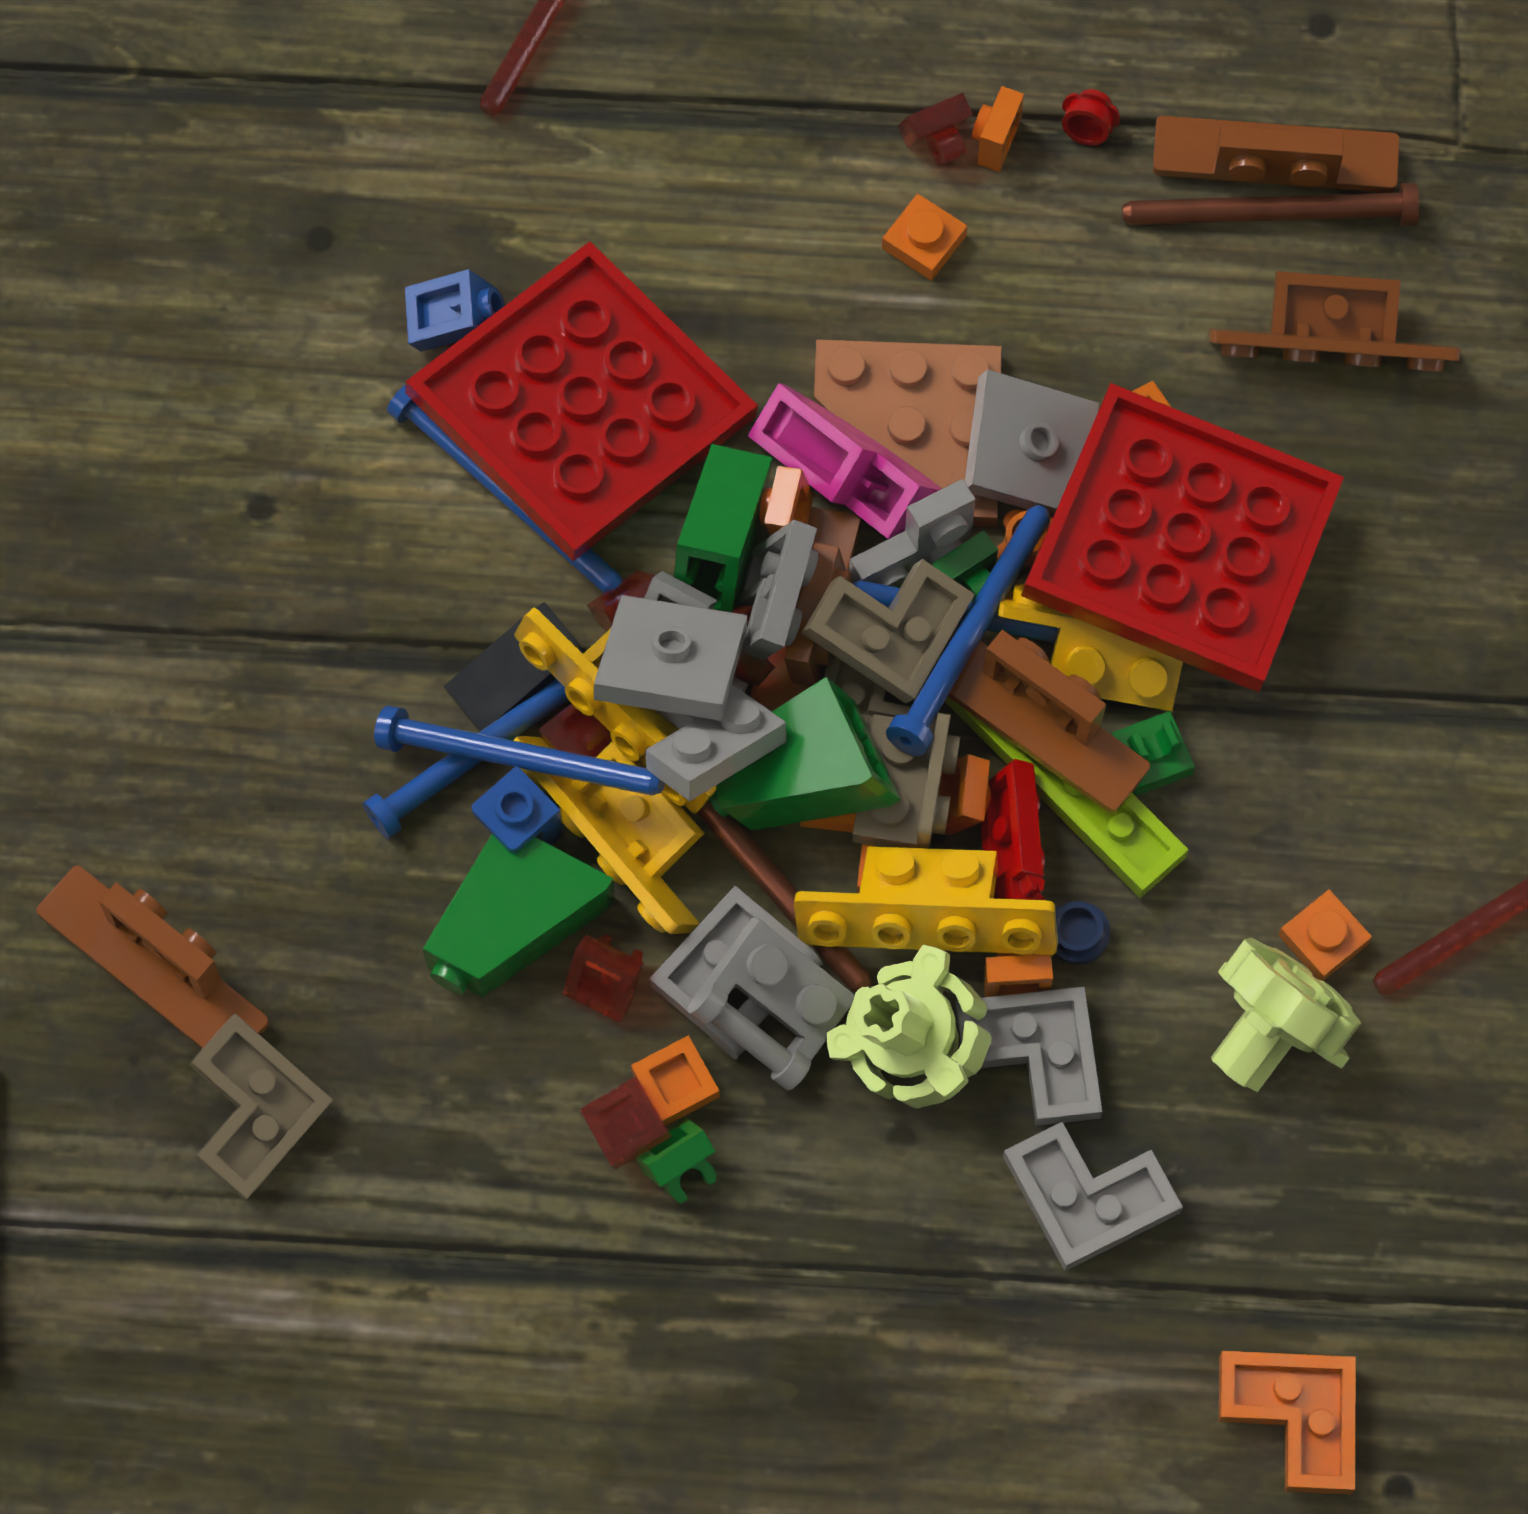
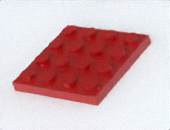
M591 241L406 380L405 393L573 562L704 459L709 453L711 444H723L756 417L758 404Z
M1110 383L1026 580L1021 596L1259 693L1344 477Z

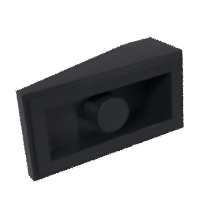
M545 602L537 606L536 609L582 653V648L578 641ZM523 617L444 686L446 692L479 732L556 679L548 670L543 671L533 666L521 652L519 641L515 638L514 633Z

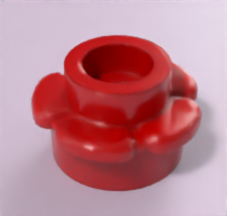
M1088 89L1080 94L1071 93L1063 101L1062 109L1065 111L1062 119L1063 130L1072 140L1080 144L1094 146L1103 143L1108 138V135L1112 134L1113 127H1117L1120 123L1118 108L1101 91Z

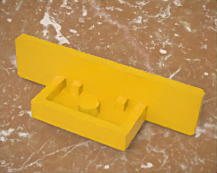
M1025 584L1015 585L1014 590L1009 591L1005 599L1000 602L997 611L1000 617L1057 627L1058 630L1050 664L1068 677L1073 674L1087 680L1096 688L1102 699L1166 711L1173 710L1183 665L1182 661L1022 597L1021 594Z
M532 608L523 617L514 633L525 658L536 668L543 671L548 670L565 687L566 696L576 709L585 715H594L611 732L610 736L614 745L624 756L633 761L639 760L646 767V749L678 731L679 728L652 709L594 700V682L611 628L582 654L538 609ZM666 783L662 793L678 806L685 805L692 813L696 814L705 806L717 787H712L691 801L687 800Z
M517 736L513 740L550 748L540 737ZM613 741L596 757L646 768L639 760L633 761L624 756L616 748ZM521 769L541 791L546 790L560 806L562 823L578 837H586L600 853L597 857V862L601 869L608 876L612 877L616 883L620 885L626 884L641 901L637 905V909L648 924L659 932H668L669 934L691 933L699 925L698 920L661 878L704 835V832L681 806L671 802L663 793L650 796Z
M868 846L859 893L799 891L795 894L794 911L798 938L806 945L920 950L922 945H927L943 951L1053 955L1057 952L1058 944L1055 904L1052 901L994 899L998 872L996 851Z

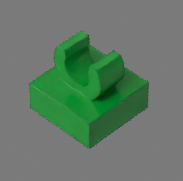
M983 530L933 562L932 566L974 593L975 595L971 602H974L996 564L998 548Z
M1171 711L1111 732L1112 736L1146 759L1150 764L1148 774L1132 792L1135 796L1193 775L1195 765Z
M686 1117L631 1152L643 1174L659 1187L663 1186L666 1193L681 1204L688 1200L685 1192L680 1187V1178L685 1171L696 1169L702 1180L709 1185L716 1181V1173L713 1166L705 1160V1158L716 1151L704 1130Z

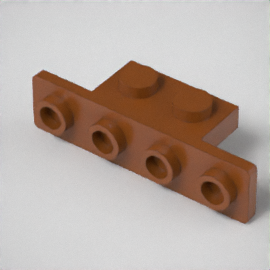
M1159 116L1156 119L1153 173L1157 176L1392 193L1396 189L1398 180L1399 136L1396 133Z
M1275 271L1270 332L1209 328L1208 341L1211 343H1221V355L1258 358V348L1261 346L1283 348V360L1320 362V351L1345 353L1344 364L1381 367L1383 355L1407 357L1406 369L1442 372L1444 370V360L1460 361L1461 348L1456 346L1395 342L1401 280Z
M811 507L807 524L817 528L812 549L818 551V561L810 582L806 587L801 586L795 608L802 611L800 627L791 645H785V647L764 660L760 659L750 695L752 699L771 712L822 679L824 667H830L835 655L801 632L832 580L842 576L850 583L853 582V575L849 571L850 559L854 557L862 527L861 519L857 514Z
M959 625L956 626L955 630L953 631L951 637L949 638L947 644L945 645L943 651L941 652L939 658L937 659L936 663L934 664L932 670L930 671L925 681H927V679L929 678L930 674L932 673L933 669L938 663L940 657L942 656L943 652L945 651L946 647L951 641ZM1001 630L989 646L980 641L947 696L1110 814H1115L1148 774L1150 764L1146 759L1101 728L1106 704L1100 700L1101 696L1096 688L1078 675L1066 676L1049 663L1047 655L1038 645L1026 638L1020 637L1016 640L1004 630Z
M77 865L63 877L37 906L36 912L40 919L199 1048L202 1049L234 1013L259 1035L269 1026V1021L265 1014L221 980L216 964L212 960L217 954L215 949L192 929L187 928L181 935L166 923L164 919L168 915L167 911L142 889H138L132 895L117 882L108 889L85 869Z

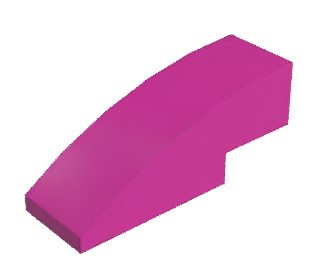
M778 383L748 434V437L786 467L802 469L809 485L833 503L846 505L887 539L905 531L907 506L942 489L874 439L784 384Z

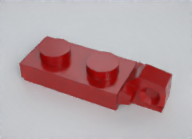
M1014 759L988 781L991 789V800L985 813L984 822L980 823L982 850L997 852L998 872L994 899L1046 900L1041 895L1045 880L1042 878L1044 876L1045 854L1041 847L1038 816L1040 798L1036 791L1034 763Z

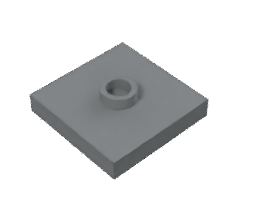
M987 369L978 376L965 483L971 493L1027 510L1036 505H1041L1049 511L1051 517H1054L1097 416L1099 403Z
M621 595L594 682V700L722 721L747 632V615Z

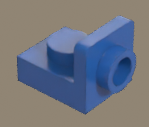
M470 269L405 287L408 344L422 352L458 342L505 306L501 293L495 286Z
M515 766L477 799L471 807L472 814L510 853H517L534 837L552 845L563 835L560 809L518 766Z

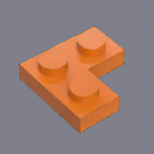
M1221 1351L1219 1356V1422L1285 1425V1492L1352 1495L1355 1491L1356 1357Z

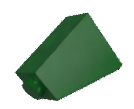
M711 444L677 543L673 577L716 599L717 602L713 610L738 613L739 606L737 604L752 550L756 545L761 526L760 502L765 488H769L773 457Z
M827 677L772 711V713L786 722V743L717 784L716 791L709 799L719 815L722 817L731 815L751 831L891 807L901 800L855 700Z
M491 834L423 947L427 968L432 970L429 974L430 977L440 986L453 993L463 995L465 990L468 989L481 997L486 996L608 910L615 899L613 878L536 837L517 853H510Z

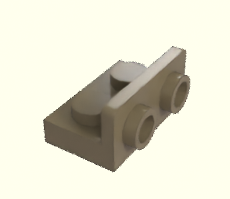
M938 713L936 724L931 723L929 727L933 734L932 743L924 755L913 756L896 748L886 736V730L894 717L873 714L870 734L901 800L891 807L856 812L852 842L879 847L930 849L932 833L945 835L951 797L939 795L942 773L955 775L960 745L959 736L949 735L951 715Z

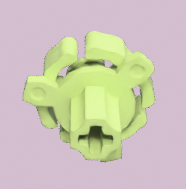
M1253 938L1244 939L1218 973L1235 989L1233 993L1234 998L1245 1012L1211 1056L1212 1061L1238 1084L1256 1092L1260 1090L1292 1046L1309 1053L1314 1051L1342 1069L1350 1059L1343 1047L1361 1025V1021L1353 1013L1351 1005L1329 984L1316 979L1307 967L1284 952L1269 947Z
M922 945L913 961L881 968L877 975L878 985L872 988L861 987L857 990L847 1016L846 1025H840L827 1032L829 1056L833 1060L851 1061L854 1071L866 1084L867 1088L886 1099L896 1098L917 1109L942 1103L952 1098L969 1082L967 1077L975 1075L980 1070L992 1040L991 1034L985 1028L973 1021H965L963 1040L959 1047L960 1036L956 1027V1018L950 1001L943 995V992L955 994L962 1011L978 1021L985 1017L987 1005L970 984L949 973L950 954L932 946ZM881 1069L900 1078H912L926 1074L927 1079L915 1086H894L885 1080Z

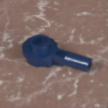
M1084 901L1068 902L1060 907L1055 906L1058 944L1057 952L1054 955L1063 962L1073 965L1088 964L1098 959L1107 949L1110 940V926L1104 912L1094 904Z

